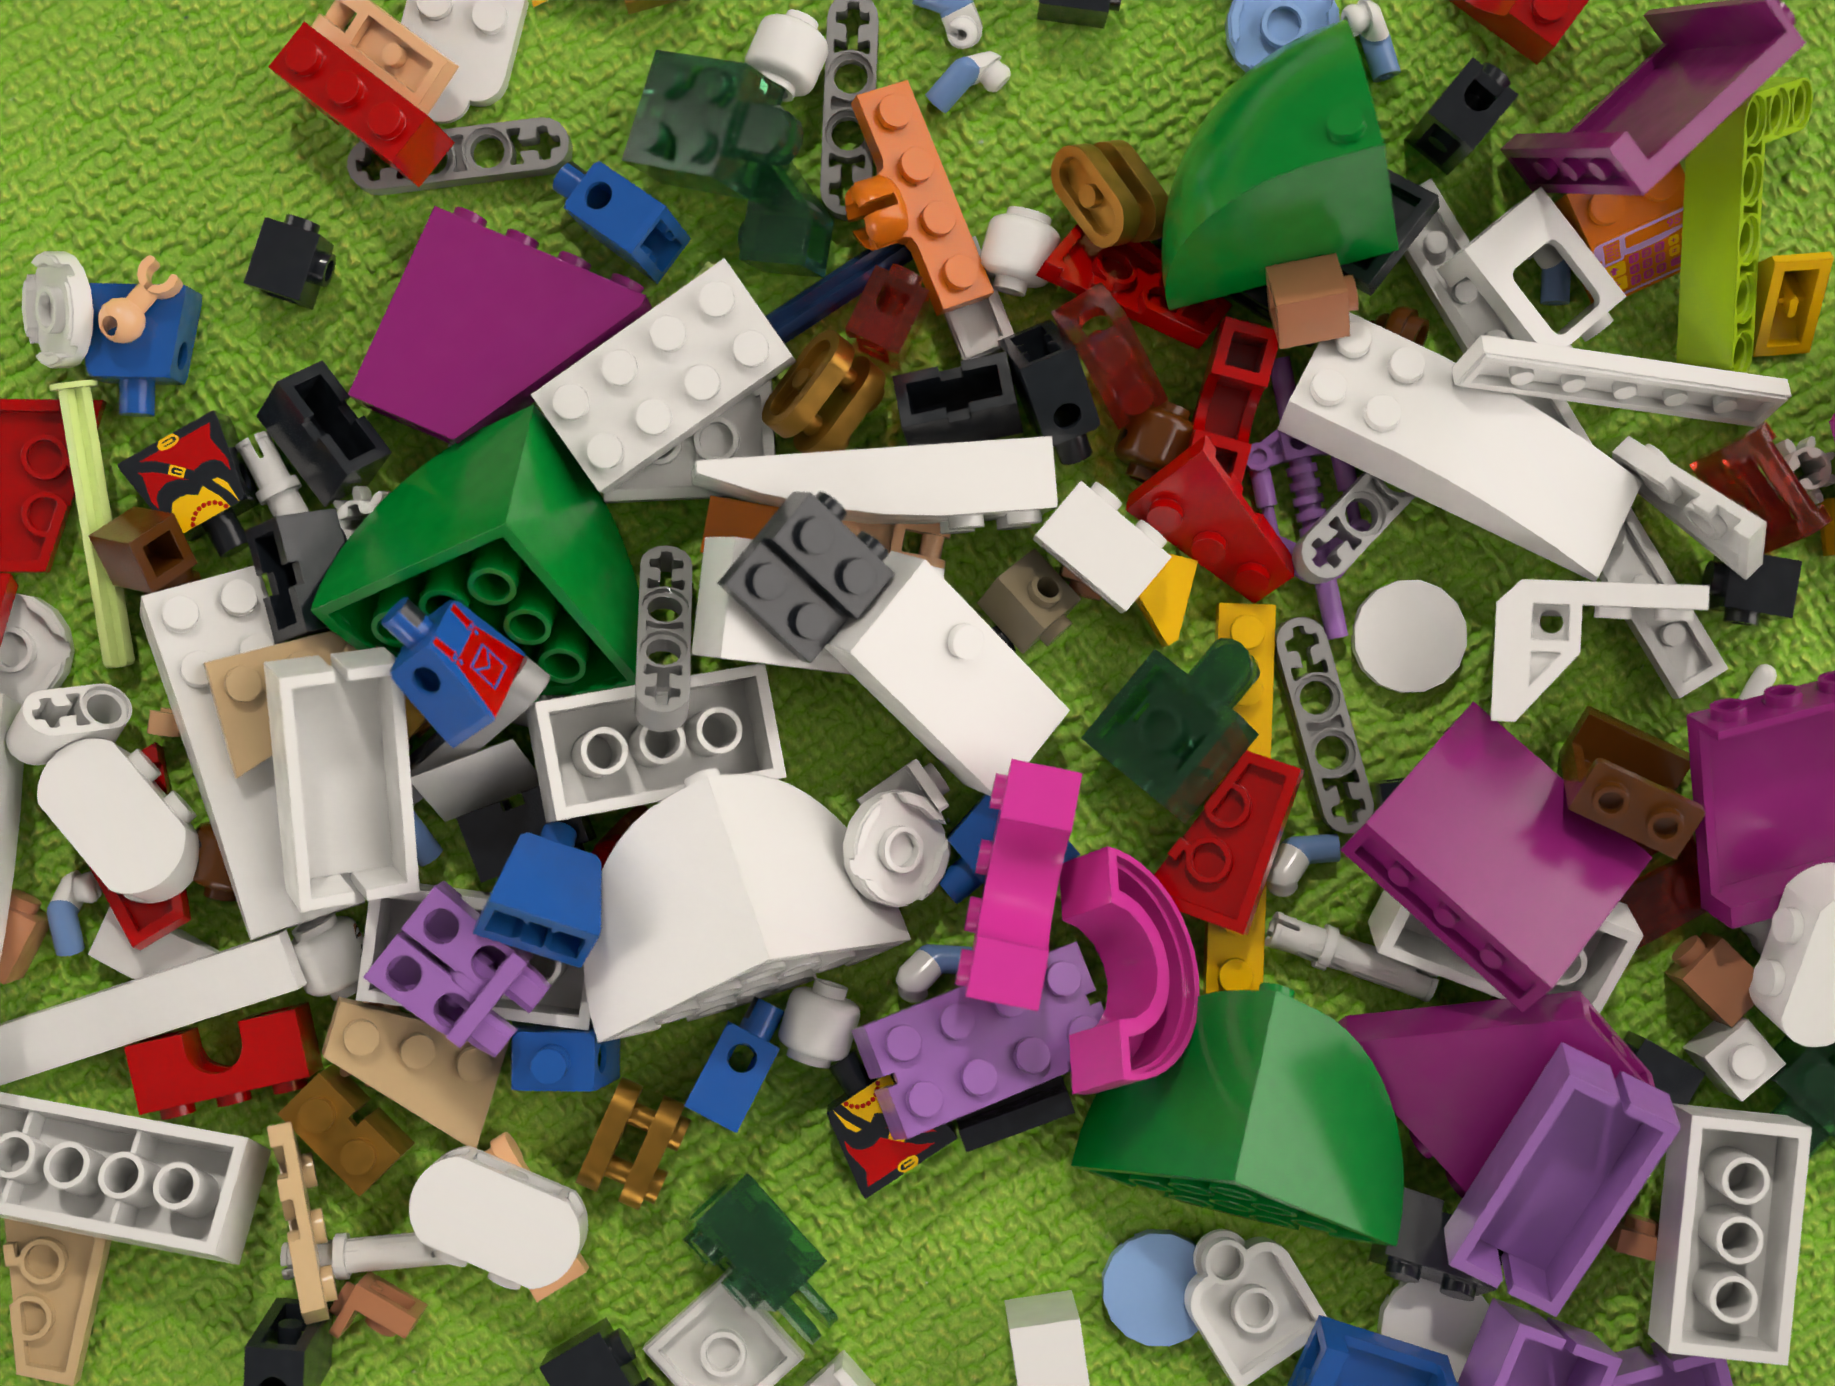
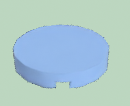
M1232 0L1225 20L1226 45L1235 63L1242 70L1248 72L1267 56L1293 40L1321 27L1339 22V8L1335 0Z
M1147 1229L1134 1234V1237L1127 1239L1123 1244L1121 1242L1111 1252L1102 1272V1298L1111 1321L1126 1337L1146 1346H1172L1190 1339L1198 1329L1185 1308L1184 1294L1189 1281L1197 1274L1193 1264L1196 1244L1188 1237L1172 1230Z

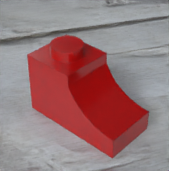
M1589 0L1449 1L1538 65L1557 45Z

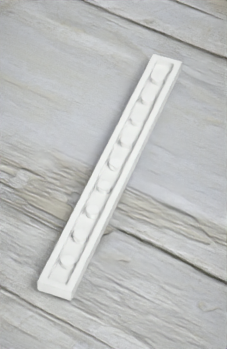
M1432 178L1419 186L1438 195L1440 208L1403 255L1463 354L1480 335L1517 340L1468 277H1465L1450 288L1436 270L1470 241ZM1513 394L1592 444L1567 401ZM1630 508L1599 575L1602 582L1677 584L1632 508ZM1632 607L1631 619H1625L1672 699L1682 698L1729 669L1695 612L1694 621L1654 620L1655 608Z

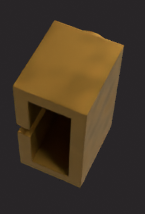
M332 1064L319 1072L278 1115L285 1122L291 1121L293 1130L360 1197L415 1142L380 1107L357 1124L350 1116L365 1106L371 1098L349 1076L342 1077L340 1075V1067Z

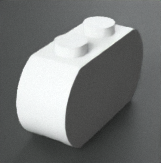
M99 738L75 741L59 750L44 767L37 789L39 806L109 890L139 903L162 902L181 893L193 881L199 859L198 834L190 823L197 817L196 813L174 790L168 795L164 793L154 781L161 775V772L140 749L137 748L133 753H129L114 742Z
M1834 862L1812 866L1799 873L1785 886L1778 909L1773 915L1771 929L1760 960L1755 966L1749 988L1750 997L1754 1005L1794 1042L1807 1047H1822L1835 1043Z
M472 1146L455 1148L437 1159L419 1177L413 1187L409 1201V1216L412 1228L422 1244L435 1249L434 1255L438 1259L459 1267H465L467 1263H470L488 1271L487 1276L494 1283L514 1290L520 1289L521 1286L528 1289H537L560 1279L579 1255L588 1233L587 1211L576 1190Z

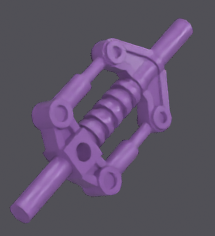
M1290 356L1276 358L1271 372V381L1280 421L1296 388ZM1276 429L1260 443L1252 444L1245 470L1250 474L1257 509L1262 510V514L1289 552L1293 554V548L1296 543L1279 534L1274 505H1278L1270 467L1289 462L1290 468H1287L1286 472L1287 477H1292L1293 480L1289 487L1291 493L1295 492L1296 498L1292 499L1294 508L1298 507L1299 513L1295 515L1297 523H1302L1303 528L1299 529L1301 538L1327 511L1326 508L1321 507V502H1324L1323 493H1318L1317 487L1321 486L1320 477L1315 478L1314 472H1317L1318 468L1316 462L1312 463L1311 457L1329 454ZM1331 456L1338 492L1342 491L1344 493L1357 479L1355 467ZM1350 502L1346 507L1349 525L1357 531H1368L1371 524L1361 519L1358 502ZM1336 536L1319 548H1315L1317 553L1312 559L1314 564L1320 567L1328 563L1327 556L1343 541ZM1295 570L1294 576L1297 577V578H1299V579H1301V580H1303V581H1305V582H1307L1306 580H1304L1303 578H1301V577L1299 576V574L1297 573V571ZM1345 572L1327 583L1315 584L1323 627L1328 640L1349 636L1337 579L1341 578Z

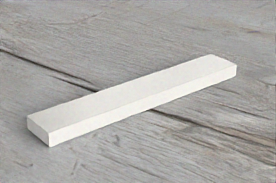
M1480 335L1452 367L1454 383L1461 387L1758 427L1792 396L1788 379Z
M287 930L0 1023V1086L300 989L307 983Z

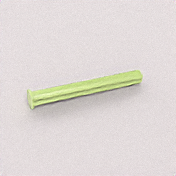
M98 380L49 385L50 391H58L103 665L106 668L130 666L134 664L135 656L124 589L112 584L89 538L90 534L112 521L91 387H97Z

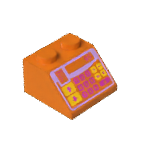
M1680 162L1645 195L1567 193L1554 203L1626 296L1680 273L1685 173ZM1583 285L1591 304L1594 303L1592 295Z

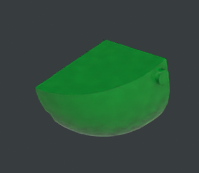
M1346 19L1321 27L1293 40L1251 68L1225 92L1205 117L1189 142L1170 190L1162 229L1161 268L1169 311L1267 285L1266 266L1336 253L1341 266L1399 250L1385 145L1357 44Z
M534 404L470 434L458 444H453L399 484L373 509V512L362 521L346 541L327 570L311 607V612L357 650L371 649L376 646L384 647L397 658L404 644L381 624L384 616L396 603L408 597L423 613L429 616L449 600L459 601L519 647L526 654L525 656L529 657L550 675L549 682L534 703L540 702L542 695L572 694L575 696L635 685L639 589L629 555L616 523L600 492L596 489L559 434Z
M1260 983L1259 990L1216 991L1198 996L1195 1028L1188 1046L1181 1057L1169 1069L1155 1077L1097 1093L1088 1110L1071 1164L1073 1167L1127 1186L1136 1187V1185L1164 1191V1197L1258 1222L1299 1230V1226L1328 1232V1235L1331 1237L1397 1247L1403 1212L1404 1166L1398 1125L1382 1078L1362 1046L1344 1027L1319 1010L1294 999L1295 991L1291 988L1274 983Z

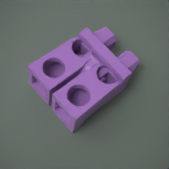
M442 881L433 887L401 928L403 931L393 938L363 978L431 1027L445 1034L446 1038L457 1047L461 1048L468 1041L477 1049L496 1057L517 1031V1028L493 1011L494 1006L505 994L530 1014L550 989L551 984L536 968L529 964L534 957L532 953L472 934L480 913L461 899L462 895L447 882Z

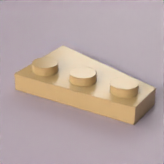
M338 996L323 1045L322 1055L325 1059L466 1146L477 1148L509 1041L499 1054L493 1057L477 1049L468 1041L461 1048L457 1047L446 1038L445 1034L437 1031L414 1014Z
M4 1218L7 1243L3 1245L5 1267H9L13 1303L9 1305L16 1375L74 1386L81 1379L112 1240Z

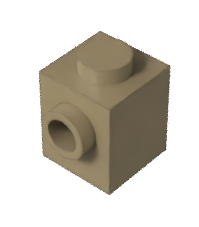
M1034 548L998 576L977 604L1023 654L1039 640L1048 647L1066 632L1073 624L1066 616L1081 598Z

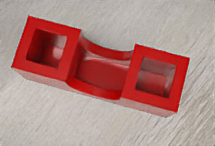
M303 22L268 66L298 95L337 125L341 124L377 156L417 187L423 184L455 143L427 114L306 22Z
M1226 316L1216 329L1192 419L1193 430L1188 448L1207 435L1217 449L1215 455L1217 461L1226 473L1233 472L1242 484L1252 444L1249 443L1253 420L1260 398L1268 387L1279 345L1274 329Z
M309 1002L252 1014L238 1021L242 1039V1051L234 1065L219 1064L206 1054L201 1043L198 1027L149 1037L125 1046V1054L139 1115L159 1111L161 1120H166L195 1112V1102L216 1098L217 1107H225L252 1099L251 1090L272 1085L273 1093L277 1095L304 1088L308 1084L307 1077L323 1069Z

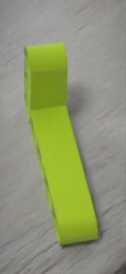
M1770 77L1686 155L1677 363L1748 373L1754 349L1765 143L1796 133L1806 127L1813 104V89L1808 78Z

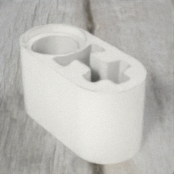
M91 684L36 691L25 699L9 727L5 737L6 745L9 752L19 761L29 765H45L59 750L75 741L99 738L115 743L131 718L132 705L124 692L108 684Z

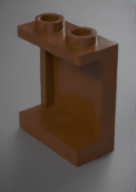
M1587 705L1559 751L1568 809L1671 858L1677 859L1705 816L1704 808L1701 804L1676 793L1678 786L1690 769L1689 752Z

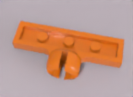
M901 81L856 95L851 102V106L876 165L877 175L854 182L845 195V211L848 223L864 219L865 222L864 228L853 231L854 237L861 246L872 251L896 243L905 245L913 256L937 316L988 299L994 293L986 270L981 264V258L909 81Z

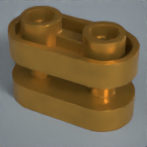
M1111 140L1097 142L1094 145L1088 143L1068 145L1062 147L1056 153L1051 166V180L1054 190L1094 245L1107 248L1125 245L1129 242L1152 241L1162 237L1168 195L1128 142Z
M824 331L807 344L796 359L797 362L790 367L772 391L763 407L762 420L781 437L790 438L794 436V446L801 453L843 451L850 442L851 434L866 414L874 410L882 401L885 392V374L867 357L859 356L854 358V347L836 331Z
M622 1077L575 1183L597 1192L604 1176L624 1184L618 1202L639 1210L643 1200L655 1204L668 1174L667 1171L658 1168L666 1148L678 1151L691 1119L681 1115L685 1107L684 1103L665 1095L657 1111L638 1103L637 1101L643 1086ZM627 1124L648 1132L634 1163L614 1155Z

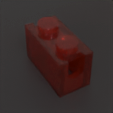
M892 264L889 271L875 265L845 328L847 341L855 350L900 371L929 311V290L921 286L924 279L920 275L897 264Z
M1101 282L1051 312L1059 330L1076 347L1093 396L1118 430L1131 423L1127 414L1138 415L1145 412L1152 403L1155 407H1158L1168 401L1127 314ZM1105 316L1110 327L1104 331L1096 330L1087 337L1082 330L1083 325L1093 317Z

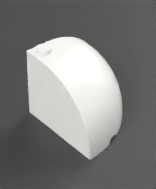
M716 768L707 769L687 777L684 780L686 786L684 789L665 798L639 817L620 838L601 871L600 937L583 964L588 1008L598 1043L658 1030L661 1028V1024L670 1023L685 1017L689 1022L751 1003L754 996L763 999L815 980L817 978L815 973L831 970L844 964L849 967L907 942L911 938L899 907L886 906L867 900L853 887L844 867L843 841L847 827L825 806L793 785L775 778L753 774L720 775L719 770Z

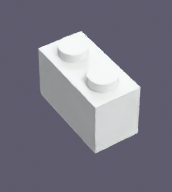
M1080 481L1036 533L1033 540L1118 612L1124 613L1171 559L1172 556L1162 549L1167 540L1145 521L1140 519L1136 525H1133L1117 510L1121 507L1122 502L1103 485L1095 482L1089 488Z

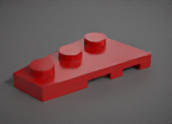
M1078 223L1045 260L1035 275L1198 350L1232 306L1226 299L1219 297L1169 311L1161 268L1162 250L1150 241L1129 242L1125 245L1107 248L1098 247L1088 239Z
M1205 435L1131 492L1128 496L1125 510L1138 520L1141 519L1151 525L1168 542L1190 558L1197 560L1201 566L1255 604L1294 577L1295 569L1292 554L1265 516L1255 513L1242 496V484L1233 472H1225L1215 458L1217 449L1207 435Z

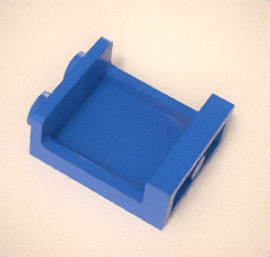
M1322 1315L1318 1316L1287 1386H1460L1456 1382L1448 1355Z

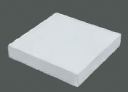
M730 1269L724 1272L643 1346V1351L675 1386H774L803 1360L805 1355L804 1351Z

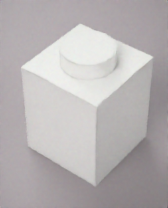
M1743 1017L1732 1028L1713 1021L1682 1047L1697 1066L1706 1073L1705 1075L1720 1092L1741 1102L1786 1065L1755 1026Z

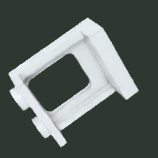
M1542 187L1511 207L1436 269L1450 288L1465 277H1468L1513 336L1521 341L1573 348L1571 344L1580 336L1586 342L1610 325L1614 319L1608 312L1627 297ZM1544 244L1552 245L1594 299V303L1586 307L1557 333L1549 327L1513 278L1514 270Z

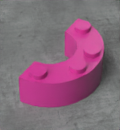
M1011 759L1007 775L995 774L989 808L997 809L999 813L993 841L981 839L975 873L986 876L982 897L970 896L964 931L975 933L972 951L961 950L955 985L966 987L965 997L1034 1011L1039 1010L1049 956V936L1055 899L1067 844L1072 832L1083 773Z
M1106 846L1064 862L1060 874L1062 921L1079 928L1094 944L1103 962L1108 984L1106 1008L1099 1023L1093 1028L1069 1035L1072 1094L1079 1095L1095 1094L1152 1078L1169 1069L1181 1057L1192 1037L1197 1020L1198 996L1200 994L1198 966L1194 947L1184 919L1170 894L1161 882L1139 861L1118 849Z

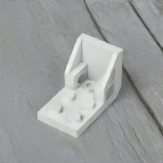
M1520 580L1496 602L1491 721L1515 722L1580 654L1582 606H1594V618L1631 619L1632 607L1655 608L1654 620L1694 621V610H1708L1710 586ZM1541 616H1562V628L1556 633L1544 631L1540 625Z

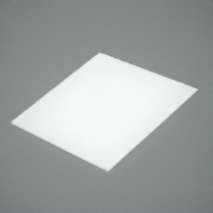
M513 739L411 777L412 785L445 822L539 786L536 769Z

